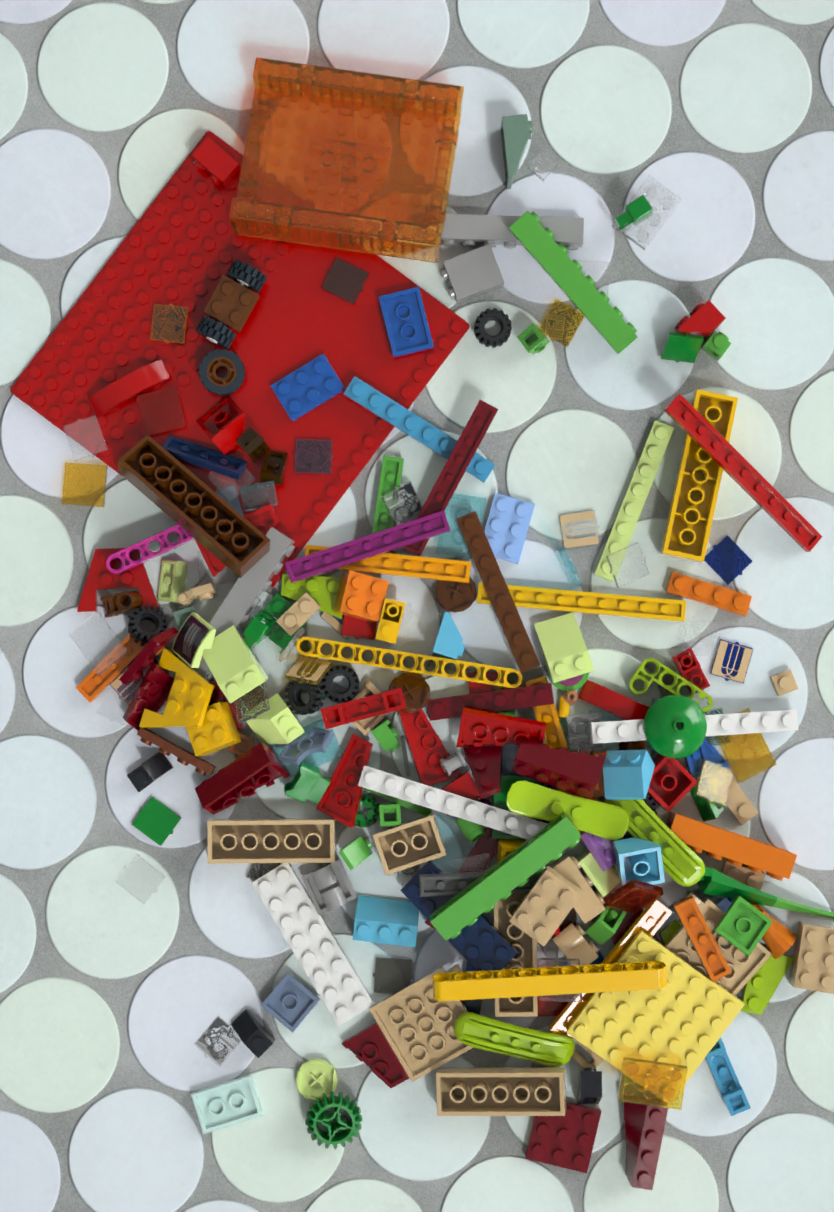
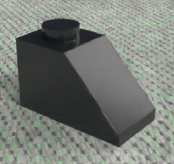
M247 1009L231 1023L242 1042L257 1058L275 1041V1038Z
M584 1068V1071H580L578 1078L577 1104H599L602 1099V1071H596V1068Z

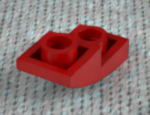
M691 648L672 657L681 677L701 690L710 687L701 669V665ZM686 686L687 689H688V691H689V693H690V695H691V694H692L691 688L688 687V686Z

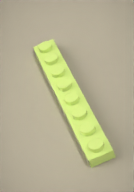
M656 420L654 421L594 575L614 582L674 430L673 427Z

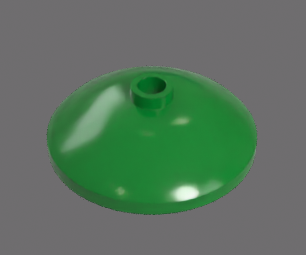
M664 696L655 701L645 715L644 734L646 740L662 756L668 758L689 756L699 749L706 736L707 723L705 715L700 706L686 696ZM677 722H680L682 724V728L680 730L676 728Z

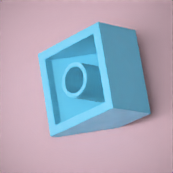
M445 611L432 653L456 660L458 656L462 657L465 644H462L463 638L450 613Z
M647 750L607 751L603 765L606 800L646 799L655 767Z
M635 837L613 841L618 878L623 890L665 883L660 844Z

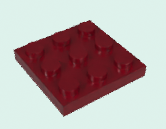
M566 1101L565 1116H534L525 1158L587 1173L602 1111Z

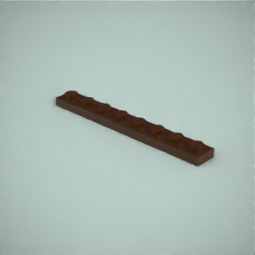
M476 511L457 518L458 526L520 673L540 666Z

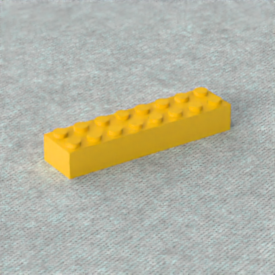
M697 389L693 393L691 405L729 442L738 398ZM686 432L660 555L702 563L705 559L723 469Z

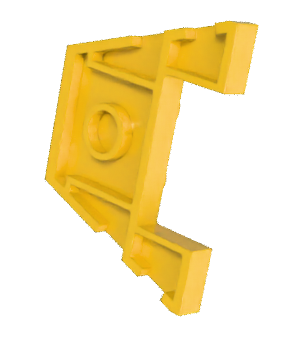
M163 649L158 666L176 672L164 713L161 714L144 709L139 727L202 726L214 685L197 671L186 665L182 659L176 657L172 651Z

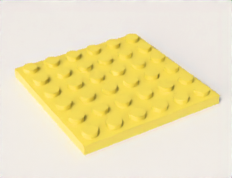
M640 929L616 963L664 962L666 964V987L652 990L593 993L566 1029V1033L670 1105L745 1004Z

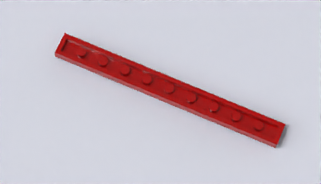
M676 394L663 410L803 550L810 552L823 536L681 394Z

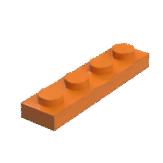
M671 572L666 589L667 593L744 617L747 615L752 598L750 595L676 572Z
M129 634L76 689L92 703L135 660L147 643L141 646V641L135 643V638L131 639Z
M693 896L674 904L673 906L712 982L732 973Z

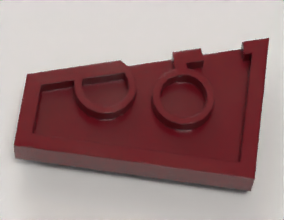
M173 626L151 638L119 680L124 685L131 681L137 682L143 676L142 672L154 662L157 655L179 631Z
M152 662L122 718L139 731L144 709L157 712L168 700L174 678Z
M483 744L480 747L464 745L463 749L480 799L500 793L502 746H495V744Z
M377 1022L341 1043L346 1049L351 1050L357 1059L361 1062L363 1061L371 1068L372 1072L390 1088L409 1079Z

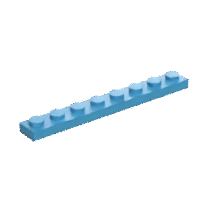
M355 376L343 394L447 460L457 443V440ZM475 452L466 472L484 483L495 464Z

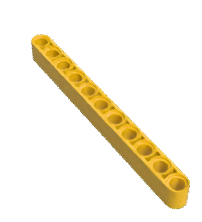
M302 637L296 644L297 651L305 656L509 688L518 687L522 682L521 673L511 668L312 637ZM305 640L310 641L312 644L309 652H304L301 649V644ZM326 643L332 646V653L330 655L322 653V646ZM345 647H351L353 650V655L349 659L344 658L342 655V650ZM366 650H371L374 654L373 660L370 662H366L363 659L362 655ZM387 653H391L394 656V662L391 665H386L383 662V657ZM408 656L415 659V665L412 668L404 666L403 661ZM429 659L436 663V668L431 672L424 668V663ZM447 663H454L457 670L453 675L445 672V665ZM467 667H476L477 675L474 678L466 676L465 670ZM494 669L497 671L498 678L495 681H489L486 678L488 670ZM511 672L516 673L519 677L518 682L514 685L507 682V675Z
M645 961L438 973L432 977L435 1000L456 1001L662 989L666 987L667 979L666 964L664 962Z

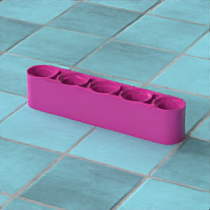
M176 525L108 557L106 565L111 573L121 574L193 541L195 538L180 525ZM170 533H177L180 536L179 541L176 543L169 542L168 535ZM153 541H157L161 545L157 552H152L148 548L149 544ZM133 550L141 552V558L137 561H133L129 557ZM120 559L122 561L121 568L117 570L112 569L110 566L111 561Z

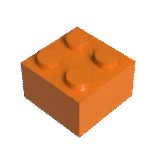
M350 570L344 571L333 612L369 622H379L389 581Z

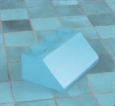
M358 895L352 940L415 947L419 910L411 901Z

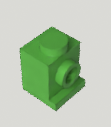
M534 324L517 336L527 352L533 355L543 351L546 344L550 342L542 330Z
M714 331L701 349L718 361L731 343L725 334Z
M388 719L371 732L385 752L390 750L392 753L401 746L397 739L400 735L393 726L389 728L388 724L391 722Z
M387 803L379 805L380 826L401 825L400 804Z

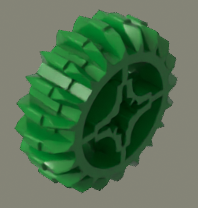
M331 1091L330 1097L323 1093L322 1100L316 1097V1104L310 1103L309 1109L311 1111L306 1112L307 1119L305 1124L308 1126L307 1132L311 1134L313 1141L318 1139L317 1144L320 1146L325 1143V1148L327 1149L332 1144L336 1150L337 1144L345 1147V1141L352 1143V1136H358L357 1130L362 1128L360 1123L362 1121L361 1109L356 1107L357 1102L355 1100L350 1101L349 1095L343 1098L341 1091L338 1093V1096H335L334 1092ZM340 1108L346 1110L351 1116V1119L346 1118L345 1115H342L340 1113ZM337 1115V1120L335 1119V1122H333L331 1126L330 1120L335 1118V1116ZM317 1122H321L322 1125H325L328 1131H323L318 1126Z

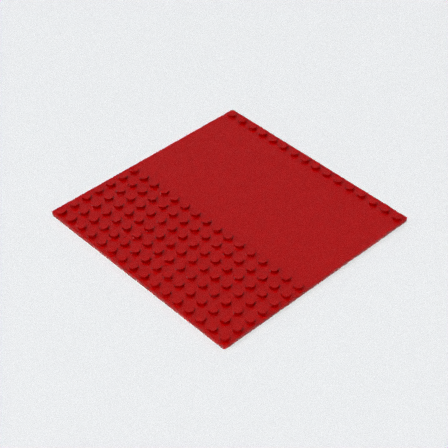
M207 131L19 376L10 391L117 473H119L118 460L147 434L162 447L171 435L221 452L196 421L227 396L215 395L209 392L201 383L199 376V365L203 357L208 355L210 351L213 352L216 349L223 350L225 348L209 341L195 330L203 316L214 319L203 313L222 276L228 277L226 273L234 259L258 269V271L267 276V279L260 292H255L260 297L241 332L239 333L226 326L236 334L227 350L238 355L245 368L243 384L229 396L246 415L242 434L251 427L270 448L269 450L288 453L283 485L269 484L270 486H264L265 482H260V474L267 452L254 462L239 445H236L232 451L227 453V455L247 461V467L239 480L180 460L178 461L214 492L216 489L221 490L235 486L244 516L271 503L279 520V523L273 528L295 541L293 544L295 549L292 554L284 558L282 564H284L278 575L274 574L270 580L272 581L270 587H274L281 579L282 574L287 571L285 563L296 559L395 428L343 395L354 376L404 408L409 409L469 330L470 326L469 323L211 131ZM207 137L211 138L240 165L241 170L226 187H223L220 183L217 186L209 179V173L205 170L201 172L193 164V152ZM419 287L434 348L393 358L379 296ZM181 307L184 317L186 318L182 320L186 321L182 322L171 316H169L168 319L167 317L159 318L163 321L167 319L164 327L162 328L159 334V329L157 331L154 329L153 325L156 322H153V318L157 317L162 313L165 314L162 316H166V314L168 313L170 314L171 308L179 316L180 314H182L180 311ZM169 324L173 327L177 325L182 327V330L177 335L171 332L172 329L166 325ZM184 327H185V330H184V332H183L184 334H182L183 338H182V339H179V337H180V335H181V333H182V331H183V329H184ZM152 331H154L156 333L155 335H157L159 338H154V333ZM167 331L178 337H176V340H173L162 333ZM324 354L343 384L345 391L292 422L272 390L271 385ZM158 360L163 361L171 379L154 388L150 387L117 405V408L100 417L97 416L88 398L139 368ZM220 367L216 371V375L219 378H224L228 374V370L225 367ZM299 440L303 443L300 445L301 447L306 446L307 441L315 443L313 440L318 441L323 448V456L325 455L328 458L322 466L330 460V465L328 463L324 468L330 467L317 473L316 469L321 455H318L321 454L319 452L320 447L312 445L309 450L312 448L314 452L316 448L318 454L301 447L297 451V441ZM322 441H323V442H326V445H328V448H330V449H328V450L325 449V448H324L325 445L322 444L321 442H322ZM302 450L306 452L305 457L301 455ZM311 454V462L313 464L311 469L308 470L303 467L305 459L308 460ZM299 457H300V460H301V458H302V460H303V463H302L301 466H300L299 463H298ZM296 466H298V467H300V468H302V469H305V470H307V471H309V472H306V471H305V472H302V471L299 472V469H298V471L296 472V468H297ZM247 487H248L247 490H248L249 492H245L244 495L248 494L250 497H252V498H251V499H253L252 501H249V500L246 501V500L242 497V494L244 493V491L246 490ZM255 487L258 488V489L255 490V492H254V490L252 491V492L254 493V495H253L252 493H250V491H251L253 488H255ZM263 487H265V488H270V490H271V489H272V490L274 489V491H272V493H275V494L272 496V498L275 499V500H273L272 502H271V501L268 502L269 500L263 495V494H267V495L269 494L268 492H266V491H268V489H267V490H261V489H263ZM243 500L249 505L247 508H245Z

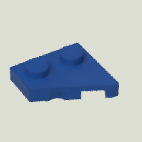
M706 738L697 751L684 757L688 772L694 778L700 776L701 771L707 765L709 766L706 768L709 769L707 772L729 767V763L721 757Z

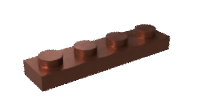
M140 728L137 733L141 737V742L149 746L152 743L159 747L158 751L167 756L170 753L177 756L178 762L186 766L188 764L195 766V771L204 776L207 773L213 774L217 767L147 728Z

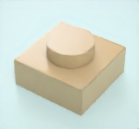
M791 669L770 677L777 696L798 689Z

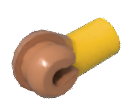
M568 690L560 697L558 717H569V707L578 700V693L575 690Z

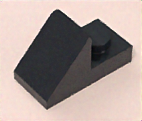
M158 752L129 773L127 777L137 791L141 792L174 767L163 753Z

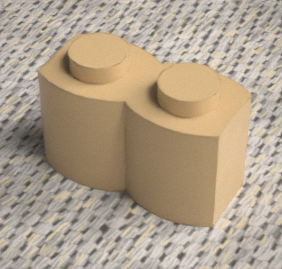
M571 922L560 931L559 935H555L552 939L573 966L589 965L599 957L596 953L599 949L592 940L586 941L583 937L586 933L579 924L574 926Z

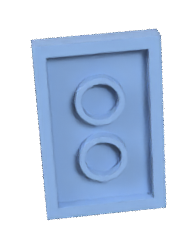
M498 493L494 494L484 532L495 558L515 564L519 563L535 506L534 503Z

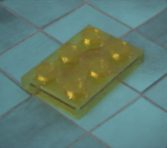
M746 708L738 713H747L750 710ZM761 733L715 736L738 783L777 765Z
M623 1057L617 1100L681 1110L688 1068L683 1065Z

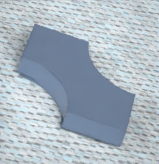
M312 727L310 732L304 737L285 744L279 760L283 763L299 766L307 756L317 752H326L334 734L329 730Z

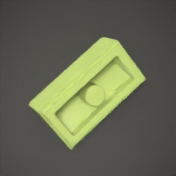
M162 559L157 601L179 603L177 596L179 593L184 592L187 562Z

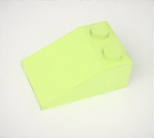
M574 612L534 624L552 684L594 671Z
M234 625L214 637L211 649L203 650L202 656L229 703L234 702L268 679V676Z

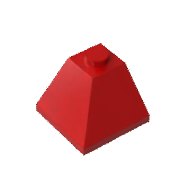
M227 395L196 422L221 452L226 455L238 445L236 439L242 435L246 415Z

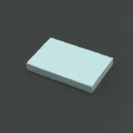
M252 1074L191 1092L203 1134L264 1115Z

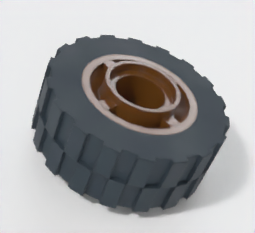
M227 349L210 351L208 355L203 357L199 365L201 383L209 392L215 395L225 396L233 394L243 384L245 368L240 357ZM220 367H225L228 370V374L224 378H219L216 375V371Z

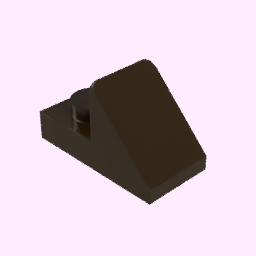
M251 427L236 439L238 445L254 462L270 449Z
M267 450L260 474V482L283 485L288 453Z

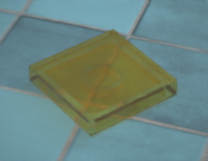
M65 463L62 504L104 507L108 466Z

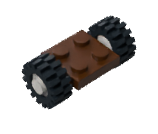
M237 259L233 260L226 275L228 277L222 276L203 313L214 319L203 316L195 330L204 338L225 349H229L236 336L235 332L226 326L239 333L241 332L260 297L255 292H260L267 279V276L258 271V269Z

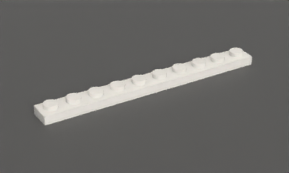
M797 709L705 715L707 723L706 736L798 730ZM644 719L590 723L591 744L646 740ZM677 722L676 728L680 730L682 728V724L680 722Z
M365 765L358 783L360 787L526 840L548 825L535 819Z

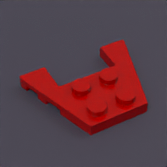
M125 548L95 549L77 612H98L97 590L139 588V593L143 598L141 606H144L146 609L147 605H149L151 610H154V607L160 609L144 563L121 574H113L108 570L106 561L109 556ZM133 550L129 557L131 560L137 561L141 558V554L138 550ZM120 559L112 560L111 568L114 570L121 568L122 561Z

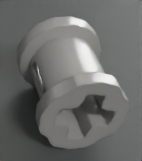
M459 750L454 751L455 754L448 758H442L439 761L447 776H450L451 772L461 766H467Z

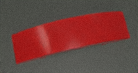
M158 360L116 380L88 399L97 416L100 417L117 408V405L150 387L154 388L171 379V376L163 361Z
M589 680L585 682L578 696V699L625 720L645 719V715L650 708Z
M401 687L320 710L325 729L401 710L407 708Z

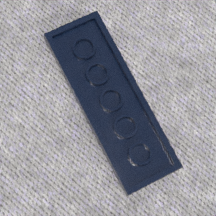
M428 861L400 890L429 921V916L454 897H420L419 874L443 873L432 861ZM483 914L478 916V920L473 925H466L461 929L462 932L456 938L448 939L453 947L476 971L502 970L519 953Z

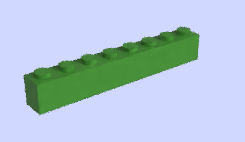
M526 211L508 229L617 354L621 353L637 338L635 334L637 332L636 328L630 322L627 324L621 318L624 316L623 313L616 306L612 308L608 303L609 297L603 291L598 292L594 287L596 282L589 275L584 276L580 271L582 266L575 259L573 261L570 260L567 256L568 250L561 243L557 245L553 240L555 235L548 227L544 229L539 224L541 219L534 211L531 214L529 211Z
M563 812L429 916L430 922L445 941L450 938H456L462 932L461 929L466 925H473L478 920L479 915L483 912H490L495 907L496 902L500 899H507L512 894V890L517 886L522 887L525 885L531 875L534 873L539 874L546 868L548 862L559 859L566 848H572L580 841L579 838L582 837L579 830Z

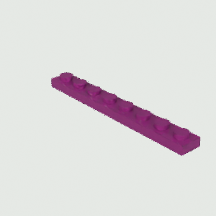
M443 510L286 562L285 565L291 583H295L450 532L451 530Z

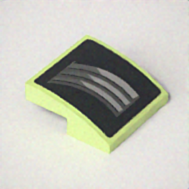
M192 612L180 628L173 643L172 651L191 668H199L203 650L211 649L216 629L197 613Z

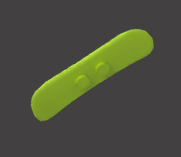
M517 781L512 784L507 794L506 805L515 814L551 822L564 812L578 830L609 840L622 838L629 826V816L619 806L574 796L528 781Z
M605 798V803L619 806L626 811L629 816L627 831L633 837L660 844L663 869L676 883L681 886L690 887L700 881L705 873V864L702 859L651 810L643 799L606 800Z
M473 1012L460 1014L454 1025V1034L463 1044L546 1066H563L570 1061L574 1053L575 1042L569 1036L520 1027Z

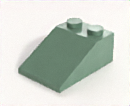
M527 114L502 116L500 130L507 189L512 187L527 148L528 140L531 139V133L533 132L532 121H528Z

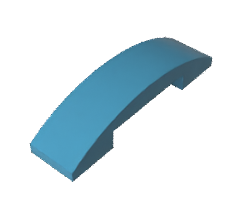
M720 1037L705 1058L731 1116H734L751 1107Z

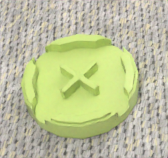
M321 1058L309 1059L304 1062L298 1069L296 1076L298 1091L303 1097L311 1101H315L316 1097L322 1100L323 1093L329 1097L331 1091L334 1092L336 1090L338 1082L334 1066Z

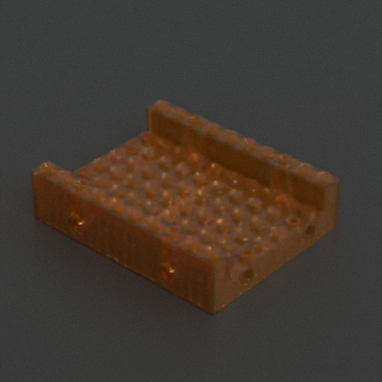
M256 57L253 72L255 90L237 197H232L229 214L234 234L439 263L463 109L464 86Z

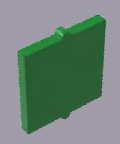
M670 332L662 351L661 359L694 363L704 336Z
M151 797L145 807L139 810V815L131 825L161 846L167 837L173 834V829L181 820V817L154 797Z

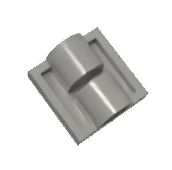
M340 859L302 876L318 915L334 910L357 898Z

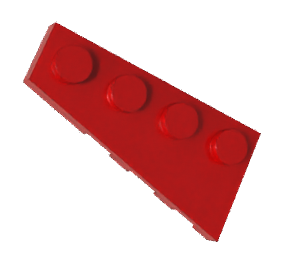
M271 503L243 516L264 535L271 527H275L279 523ZM195 539L212 576L215 577L226 565Z
M463 707L456 747H464V745L480 747L483 744L504 746V744L510 743L520 745L522 740L543 744L546 722Z
M422 709L414 713H404L397 710L420 783L431 786L462 775L459 768L451 772L450 776H447L439 761L451 755L445 749L441 739L435 733Z
M355 734L352 735L330 779V784L316 807L320 812L351 828H354L363 787L358 786L364 765L368 766L373 743Z

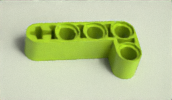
M653 658L645 659L629 683L630 690L635 695L644 694L653 682L672 695H681L680 688L688 686L692 690V694L688 698L692 699L695 691L699 693L697 698L700 700L706 698L708 700L707 704L709 707L704 706L702 708L703 713L708 712L713 706V700L710 695ZM647 663H654L657 669L654 673L649 674L645 671L644 667ZM670 674L674 678V683L672 685H665L662 682V677ZM636 680H642L645 683V687L641 691H636L633 688V683Z

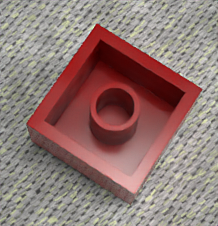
M658 754L652 760L655 767L647 794L662 809L670 812L698 781L675 758H668Z

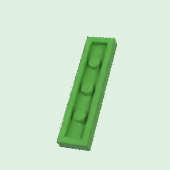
M383 456L372 534L394 527V511L397 509V506L391 510L389 507L398 503L395 490L399 493L404 463L403 458ZM391 496L395 497L394 499H391L388 502H386L385 500Z

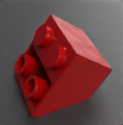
M710 300L705 304L701 301L689 314L691 317L685 316L677 323L674 329L676 330L675 333L704 336L705 340L722 324L726 317Z

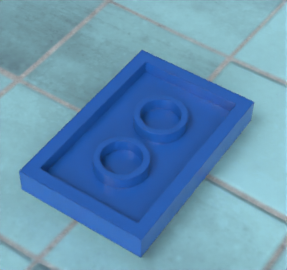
M419 287L379 296L393 358L434 348Z
M324 354L271 385L272 390L292 422L345 391L343 384Z

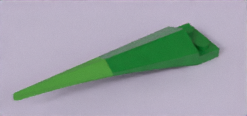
M705 867L704 875L697 882L698 887L704 894L730 899L741 896L750 903L834 919V912L778 898L745 885L713 868Z

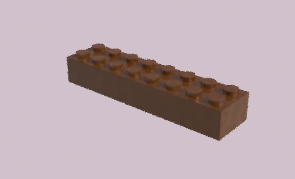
M148 434L118 460V472L239 578L246 574L270 551V539Z

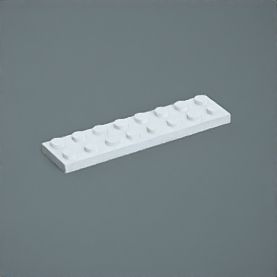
M282 863L251 883L338 1027L375 1004L321 914L318 915L310 896L289 863Z

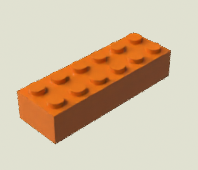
M670 811L666 825L692 851L702 853V850L707 851L706 855L718 860H722V857H725L727 862L742 867V864H746L747 869L760 874L766 871V875L782 881L783 877L790 878L797 857L796 854Z

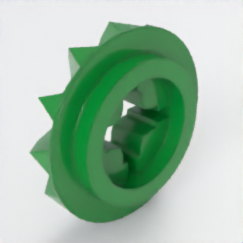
M361 794L360 802H362L365 808L373 809L367 812L366 820L362 814H357L354 825L370 827L379 819V803L373 796Z

